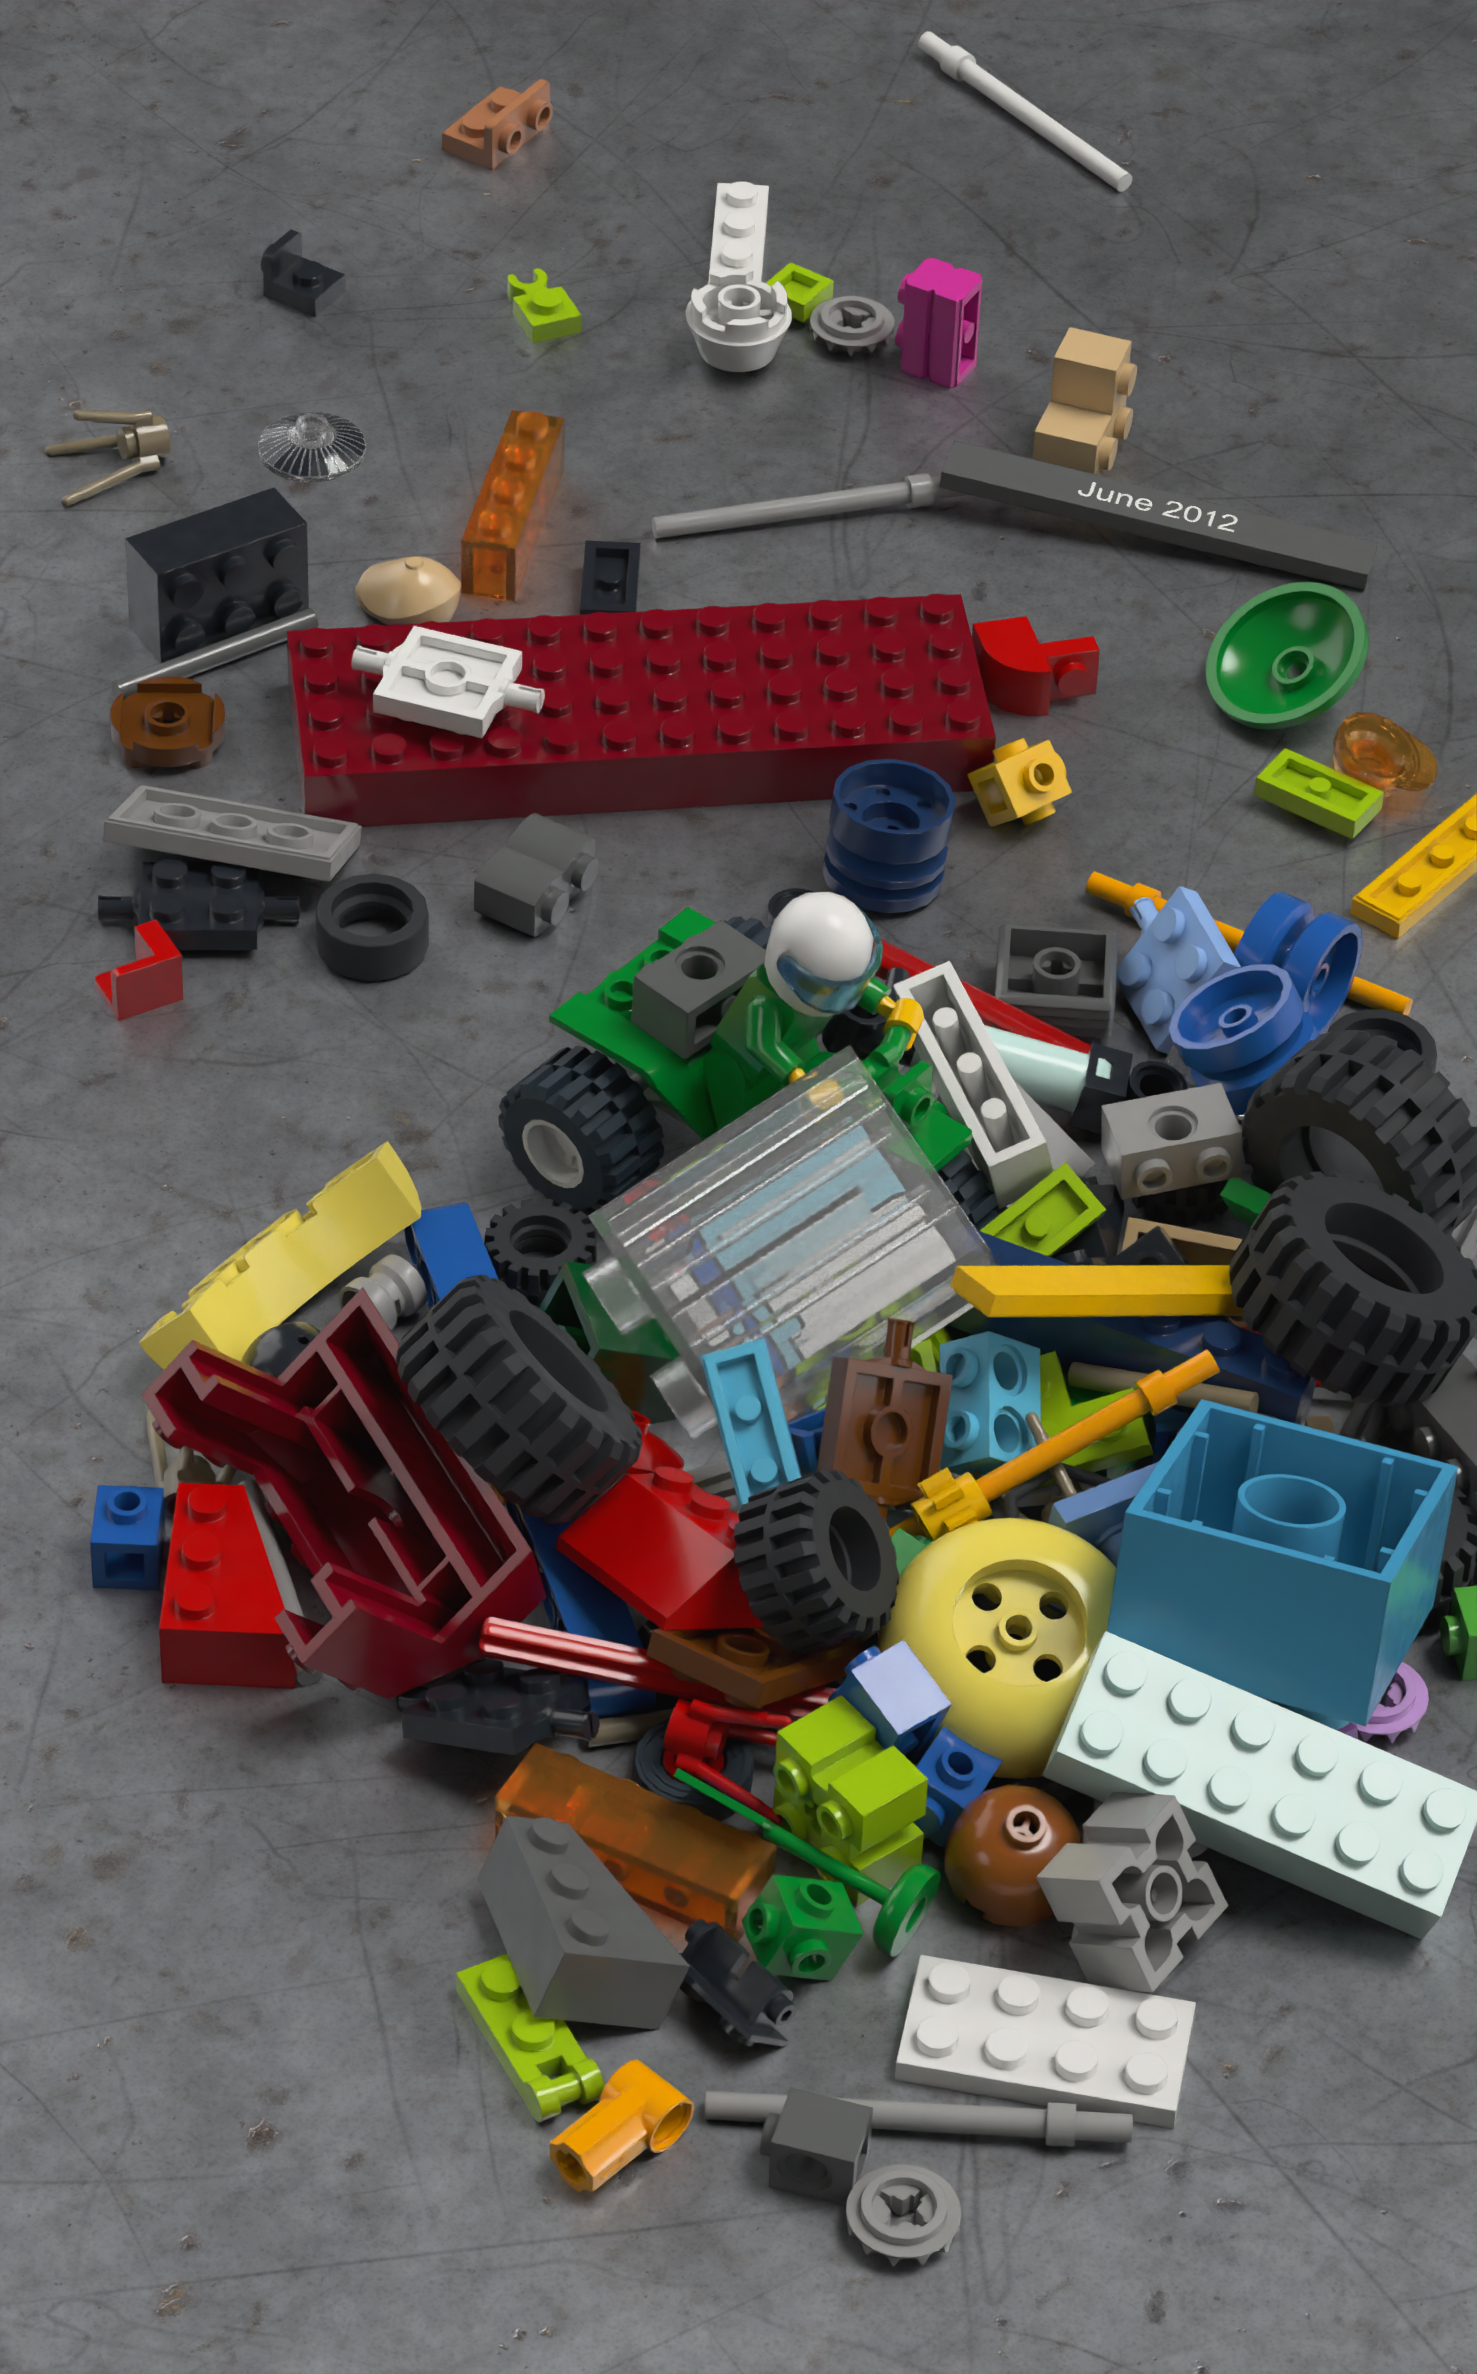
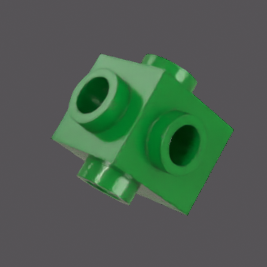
M773 1874L741 1920L745 1935L750 1942L757 1962H760L774 1975L832 1981L864 1935L842 1882Z

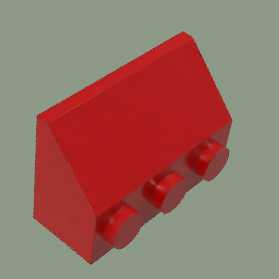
M658 1467L655 1469L654 1474H626L558 1536L555 1549L664 1631L763 1627L760 1619L755 1618L749 1607V1601L745 1592L742 1591L739 1582V1570L735 1564L734 1549H736V1542L734 1539L735 1524L740 1523L739 1516L730 1509L731 1505L726 1499L708 1494L694 1484V1477L686 1471L673 1467Z

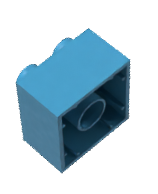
M1201 1399L1125 1511L1107 1632L1255 1696L1271 1700L1276 1705L1334 1730L1345 1727L1350 1722L1366 1726L1433 1607L1458 1466Z

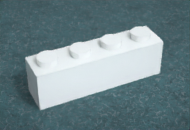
M948 961L894 984L893 987L897 1000L910 998L917 1001L922 1007L924 1019L918 1033H916L913 1045L920 1059L933 1066L932 1081L951 1118L972 1130V1140L967 1148L978 1169L982 1170L988 1179L986 1184L994 1192L998 1203L997 1206L1000 1209L1019 1200L1053 1172L1047 1142L951 962Z

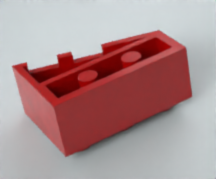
M178 1483L159 1625L162 1683L295 1689L294 1661L286 1650L289 1641L275 1620V1617L285 1607L244 1485Z

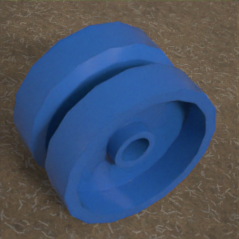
M1282 891L1272 894L1259 907L1247 925L1234 956L1241 967L1253 964H1267L1286 970L1304 1004V1012L1309 1013L1321 1035L1335 1019L1352 986L1362 951V929L1355 922L1331 912L1321 914L1315 918V909L1308 902Z
M1253 964L1233 969L1205 982L1187 996L1176 1009L1168 1029L1184 1064L1191 1068L1195 1085L1201 1087L1221 1083L1234 1115H1244L1247 1111L1248 1101L1254 1091L1310 1040H1315L1320 1035L1309 1013L1304 1012V1004L1289 973L1278 966L1267 964Z

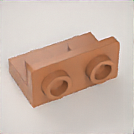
M539 79L522 94L499 86L442 132V150L493 170L510 155L515 154L522 145L538 132L543 131L550 123L553 113V107L550 103V82Z

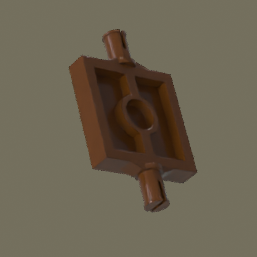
M894 1318L887 1319L888 1326L883 1357L860 1360L833 1356L817 1472L825 1469L829 1471L836 1469L844 1472L848 1479L854 1478L859 1482L865 1494H870L875 1501L878 1511L885 1521H887L889 1505L897 1506L906 1502L913 1503L924 1497L917 1484L940 1470L953 1375L927 1371L916 1362L909 1361L913 1330L916 1322Z

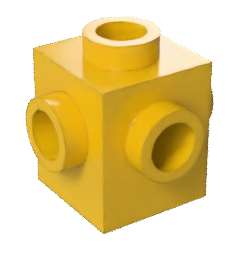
M1024 737L992 751L996 759L995 762L967 774L990 827L1021 817L1024 825L1038 821L1056 812L1053 801L1072 793L1066 779L1064 762L1054 751L1050 740L1029 747Z

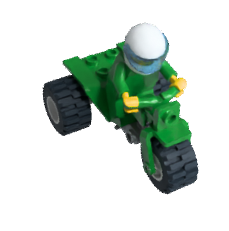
M831 892L805 893L792 899L776 917L773 926L770 925L768 928L764 926L761 920L751 917L747 920H744L741 916L732 917L728 921L724 920L725 923L766 950L765 962L749 976L714 1031L709 1044L690 1057L683 1059L631 1023L634 975L645 965L655 963L681 946L690 936L698 935L716 923L689 907L685 908L658 929V939L619 970L610 972L600 985L587 995L581 992L576 993L549 1014L550 1023L590 1045L591 1048L575 1046L573 1049L569 1047L560 1049L509 1089L499 1105L502 1113L498 1115L499 1127L504 1133V1136L501 1138L505 1148L510 1152L513 1158L512 1162L517 1170L522 1172L528 1180L527 1183L535 1191L538 1190L542 1193L545 1199H553L554 1206L557 1207L563 1202L573 1205V1214L582 1211L586 1216L593 1217L599 1212L601 1214L656 1171L660 1165L659 1160L664 1155V1145L660 1141L664 1137L663 1130L655 1118L657 1115L655 1108L690 1127L701 1138L706 1149L718 1151L724 1147L738 1155L743 1165L752 1163L774 1177L854 1125L863 1123L868 1127L916 1199L928 1209L951 1244H953L963 1225L980 1231L999 1216L998 1212L994 1209L998 1205L995 1194L986 1184L988 1179L982 1170L977 1169L971 1161L973 1158L964 1150L971 1143L972 1130L949 1117L946 1106L934 1100V1095L931 1092L933 1066L921 1060L904 1075L898 1073L899 1061L904 1052L912 1047L917 1035L916 1033H918L922 1025L924 1015L921 1005L910 998H901L896 1002L889 998L891 989L874 978L881 965L883 945L878 929L854 903L844 896ZM858 1004L871 1014L875 1015L878 1012L887 1019L883 1029L884 1037L881 1044L865 1060L828 1051L820 1052L817 1036L822 1033L834 1014L843 1013Z

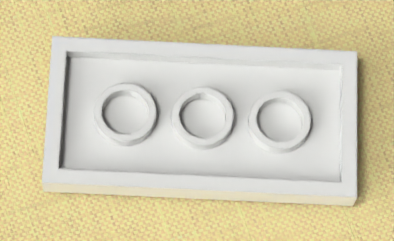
M920 1955L896 2061L895 2080L1046 2107L1048 2102L1076 2104V2111L1133 2114V2122L1174 2129L1196 2002Z

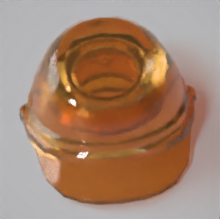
M1356 712L1346 717L1336 730L1332 754L1334 769L1383 791V798H1388L1401 790L1424 791L1433 785L1438 773L1435 755L1426 744L1401 728L1391 719L1374 713Z

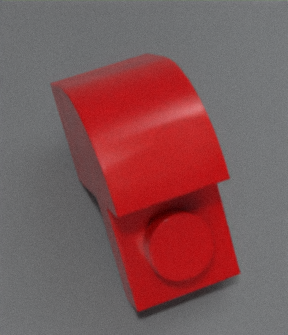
M1027 616L973 623L972 640L986 698L995 706L1019 715L1049 716L1050 700L1096 694L1100 649L1094 636L1039 644Z

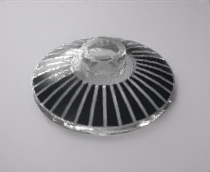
M301 412L287 415L268 425L259 437L258 454L262 463L270 471L283 478L299 482H325L341 478L359 467L366 456V439L357 425L343 417L324 412Z

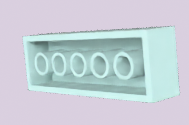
M1107 1631L1104 1632L1090 1656L1042 1775L1101 1802H1104L1112 1792L1175 1795L1196 1838L1195 1842L1419 1939H1423L1442 1917L1477 1823L1476 1790Z

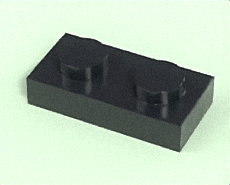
M585 540L580 615L595 612H637L641 543Z

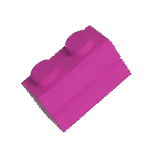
M931 257L925 259L913 273H907L904 276L897 295L898 302L904 304V314L895 335V345L901 348V371L919 378L929 377L930 382L951 389L957 387L976 367L982 292L981 274L961 267L954 269L952 264Z

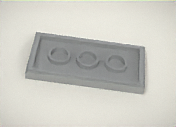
M140 785L105 821L103 841L330 882L360 846L362 826H358L357 823Z

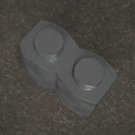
M533 813L529 815L515 829L506 846L492 854L474 880V911L534 937L540 935L550 924L557 925L567 910L569 900L574 898L580 890H588L597 876L599 860L595 858L596 838L539 814Z

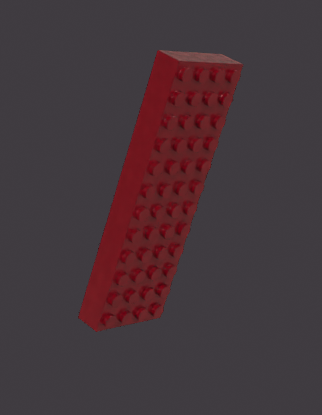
M930 594L927 596L896 598L875 597L872 599L841 601L819 600L816 602L786 604L763 603L760 605L731 607L707 606L704 608L677 610L651 609L648 611L622 613L595 612L586 615L567 616L539 615L531 618L513 619L483 618L476 621L440 623L427 621L421 624L385 626L372 624L364 627L330 629L316 627L307 630L287 631L288 688L303 814L357 823L358 826L362 827L524 818L533 813L541 816L832 800L836 779L847 768L867 760L895 759L916 763L937 773L950 785L952 792L974 791L967 774L994 762L992 751L995 750L996 735L961 594ZM414 626L522 651V670L514 683L544 689V703L539 713L507 705L495 715L483 738L459 734L454 731L413 721H404L396 717L373 712V693L383 676L361 670H353L351 666L352 656L358 645L389 653L405 642Z

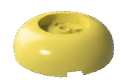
M999 1518L978 1521L944 1534L919 1552L905 1567L899 1576V1584L896 1586L897 1597L895 1606L891 1608V1620L887 1625L880 1627L878 1649L883 1652L904 1640L951 1702V1707L927 1747L944 1726L969 1745L1003 1760L993 1777L1012 1779L1042 1777L1090 1656L1104 1632L1107 1631L1116 1567L1102 1552L1076 1534L1045 1522L1020 1518ZM984 1594L995 1604H1001L992 1611L981 1610L974 1604L972 1596ZM1052 1602L1060 1605L1067 1614L1060 1619L1052 1620L1045 1617L1039 1608ZM1008 1634H1016L1023 1638L1022 1640H1016ZM975 1650L985 1651L986 1660L992 1670L986 1673L980 1672L969 1662L966 1656ZM1050 1659L1059 1665L1061 1672L1057 1678L1045 1682L1036 1677L1033 1668L1037 1661Z

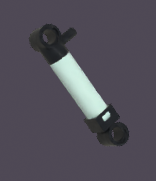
M900 967L888 970L884 984L891 989L889 998L894 1002L897 1001L893 985L910 978L909 972ZM852 1001L849 1006L834 1014L822 1031V1043L828 1052L865 1060L881 1044L884 1037L883 1029L887 1019L878 1012L875 1015L871 1014ZM984 1025L1012 1078L1036 1103L1070 1112L1069 1125L1102 1134V1105L1188 1089L1183 1075L1173 1066L1164 1062H1141L1130 1073L1133 1054L1092 1042L1089 1052L1086 1054ZM914 1045L904 1052L899 1065L912 1068L921 1061Z

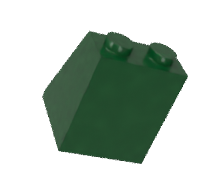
M565 1261L539 1308L550 1316L552 1322L562 1331L565 1330L587 1356L592 1358L601 1369L600 1372L609 1382H612L621 1394L620 1398L630 1410L649 1418L650 1424L707 1414L713 1403L700 1356L710 1352L705 1349L662 1284V1276Z

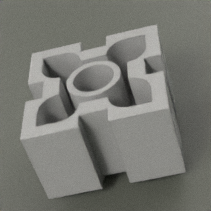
M1112 1792L1083 1824L1085 1830L1083 1844L1066 1843L1036 1878L1058 1922L1074 1923L1072 1941L1069 1945L1089 1984L1129 1991L1154 1992L1183 1958L1177 1945L1179 1940H1199L1228 1907V1904L1208 1863L1192 1861L1187 1850L1196 1841V1838L1175 1795Z

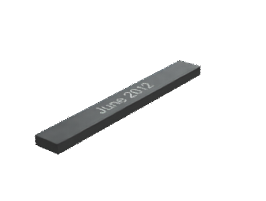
M955 440L940 478L939 487L1361 590H1365L1378 542Z

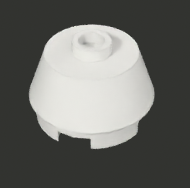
M728 269L710 274V283L699 290L694 288L691 300L686 307V319L700 355L711 366L729 372L753 371L770 363L792 320V313L787 304V293L784 287L778 281L773 286L753 280V271L746 269Z

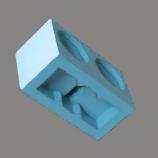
M990 1331L940 1344V1373L953 1375L940 1469L943 1470L947 1467L951 1473L960 1476L966 1472L971 1474L979 1470L984 1476L1037 1446L1025 1418L1028 1413L1034 1412L1041 1421L1040 1348Z

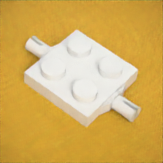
M414 626L405 642L389 653L358 645L352 656L351 666L353 670H361L383 676L373 693V712L396 717L404 721H413L454 731L459 734L483 738L495 715L507 705L539 713L544 703V689L514 683L522 670V651Z

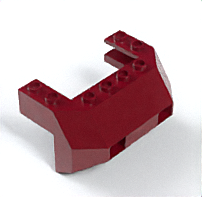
M362 1287L278 1378L192 1340L141 1396L155 1417V1420L152 1422L155 1432L167 1444L176 1449H182L186 1446L200 1452L209 1462L217 1467L224 1468L226 1465H230L253 1475L267 1498L264 1502L266 1511L278 1524L286 1529L293 1541V1544L290 1546L292 1554L314 1575L310 1581L316 1589L320 1600L327 1607L333 1618L324 1626L283 1609L275 1617V1620L289 1641L286 1650L291 1659L304 1671L310 1674H316L319 1671L337 1678L352 1691L359 1692L361 1689H364L386 1699H391L484 1658L479 1653L478 1641L485 1619L494 1617L521 1623L546 1597V1593L530 1546L490 1484L482 1480L473 1471L474 1468L448 1446V1441L438 1430L431 1426L424 1417L425 1413L422 1408L414 1403L407 1392L408 1385L401 1380L397 1371L399 1365L396 1364V1354L399 1343Z

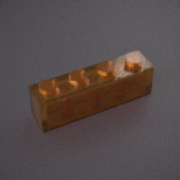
M511 410L461 540L462 594L516 601L564 472L565 418L548 416L536 411L522 412Z
M538 1743L533 1745L495 1796V1839L506 1816L531 1819L546 1817L559 1822L569 1823L636 1903L689 1926L700 1919H704L707 1923L717 1922L737 1942L740 1941L745 1933L741 1920L771 1876L775 1874L777 1845L763 1840L753 1832L739 1830L702 1814L692 1806L678 1804L643 1789L631 1780L617 1778L582 1763L578 1758L570 1754L559 1753Z

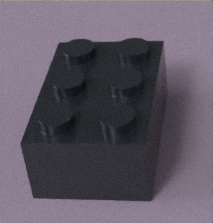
M275 487L125 538L129 628L160 663L309 608L307 522Z

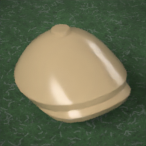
M422 556L402 557L371 565L363 573L355 587V598L367 614L387 625L421 624L427 621L450 622L459 604L461 582L447 567L436 560Z

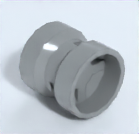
M394 1254L385 1256L374 1264L369 1271L368 1278H355L339 1292V1305L342 1310L363 1287L390 1330L394 1329L398 1317L406 1318L413 1315L424 1307L427 1302V1290L418 1271L407 1260Z

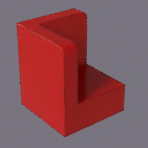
M157 920L134 926L135 962L116 967L111 971L95 976V989L118 1021L183 1000L182 955Z

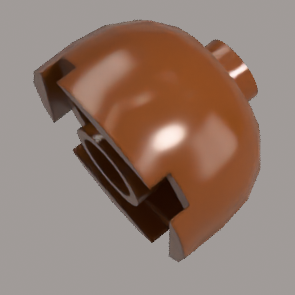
M1005 1785L982 1792L965 1806L955 1821L945 1844L944 1872L953 1894L963 1904L966 1899L973 1907L983 1911V1919L995 1925L1025 1927L1046 1921L1054 1915L1036 1877L1066 1843L1083 1844V1839L1074 1817L1055 1797L1035 1787Z

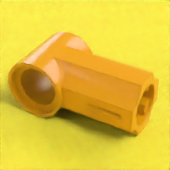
M631 2060L621 2066L611 2076L600 2095L599 2103L549 2142V2158L558 2168L562 2179L579 2193L583 2190L594 2192L646 2148L654 2153H659L671 2147L685 2132L693 2117V2101L640 2060Z

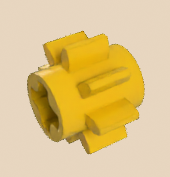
M947 1467L918 1483L917 1485L924 1497L910 1504L926 1537L932 1541L959 1527L982 1521L993 1515L988 1501L973 1476L966 1472L954 1479Z

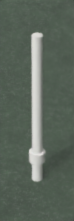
M930 31L925 32L920 37L918 47L938 61L944 73L957 82L966 81L1119 192L1128 189L1132 182L1131 174L978 66L972 54L958 45L950 46Z

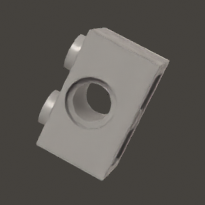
M1221 1083L1102 1105V1152L1121 1200L1228 1180L1231 1177H1241L1242 1131Z

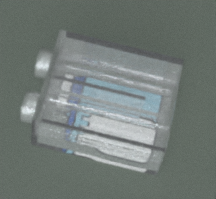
M849 1045L590 1214L588 1217L610 1254L583 1271L582 1275L623 1337H626L653 1319L678 1357L651 1374L650 1378L693 1441L718 1425L700 1356L764 1338L788 1423L811 1414L826 1404L833 1356L860 1360L883 1357L888 1318L916 1322L911 1348L974 1307L950 1287L956 1266H996L990 1248Z

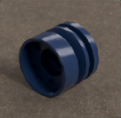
M895 759L867 760L847 768L836 779L829 819L830 829L826 841V853L822 869L828 887L836 894L850 900L856 906L878 912H907L929 904L941 892L948 853L947 845L956 801L950 785L934 771L916 763Z

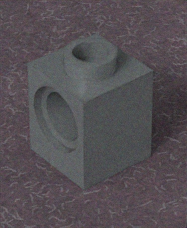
M790 2087L781 2115L770 2112L762 2133L760 2154L770 2157L768 2186L846 2206L849 2193L853 2190L856 2182L862 2177L870 2154L873 2107Z

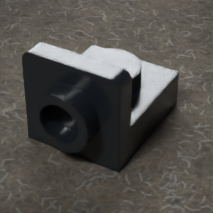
M292 229L289 230L275 243L270 244L262 255L260 266L263 272V293L267 298L316 317L345 292V274L302 257V235L300 232Z

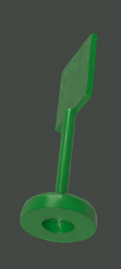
M678 1768L675 1772L674 1777L762 1827L763 1836L768 1841L881 1904L882 1908L872 1932L875 1946L891 1957L897 1956L905 1948L923 1921L934 1899L941 1878L939 1871L925 1864L913 1865L901 1875L892 1890L681 1769Z

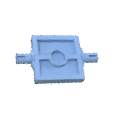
M1181 886L1176 889L1159 912L1150 898L1144 897L1134 902L1136 907L1131 906L1130 913L1142 930L1141 937L1124 957L1116 971V980L1155 1049L1173 1056L1178 1050L1172 1041L1168 1029L1176 1009L1187 996L1205 982L1230 970L1241 968L1197 891Z

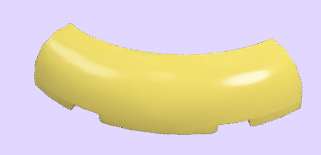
M386 1141L325 1184V1188L306 1204L310 1211L303 1216L297 1209L283 1214L195 1285L188 1293L189 1298L182 1304L184 1311L179 1315L174 1311L163 1315L141 1339L139 1344L145 1353L165 1370L179 1353L194 1340L238 1361H242L250 1344L259 1335L272 1327L280 1325L293 1312L343 1272L420 1219L422 1207L418 1192L407 1169L389 1142Z

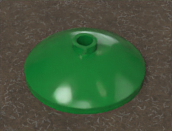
M1296 582L1269 589L1253 597L1238 608L1216 634L1206 662L1208 689L1219 708L1229 718L1241 725L1255 729L1273 730L1307 722L1335 705L1349 691L1359 677L1367 657L1369 645L1366 622L1356 604L1345 593L1332 586L1316 582Z

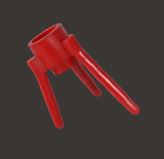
M680 1698L670 1717L663 1744L664 1750L678 1754L674 1769L679 1768L686 1773L699 1777L721 1793L767 1818L777 1826L782 1823L783 1817L776 1815L773 1809L763 1803L762 1800L703 1762L706 1757L716 1760L720 1758L727 1737L776 1748L777 1733L754 1727L783 1729L793 1723L791 1718L766 1712L715 1706L697 1699L689 1701Z

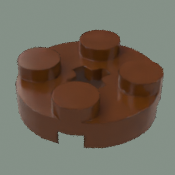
M156 677L137 683V693L129 695L124 701L123 692L116 697L110 710L112 740L121 751L122 761L132 768H145L148 766L203 768L212 762L213 751L221 745L225 737V708L221 698L215 693L213 700L210 696L202 693V684L192 679ZM163 720H174V723L164 724Z

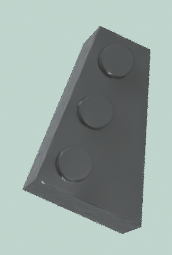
M506 1816L477 1880L533 2016L659 2030L690 1965L569 1823L559 1822L546 1817L531 1819Z

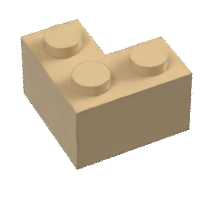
M1069 327L1054 356L1051 399L1034 431L1032 459L1100 475L1103 469L1111 470L1117 453L1118 439L1126 440L1133 419V409L1126 407V398L1133 391L1137 375V365L1130 363L1132 341Z

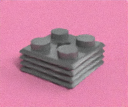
M1012 924L1001 925L999 927L994 997L1083 1042L1091 1041L1095 1038H1110L1112 1036L1115 1009L1118 935L1111 931Z

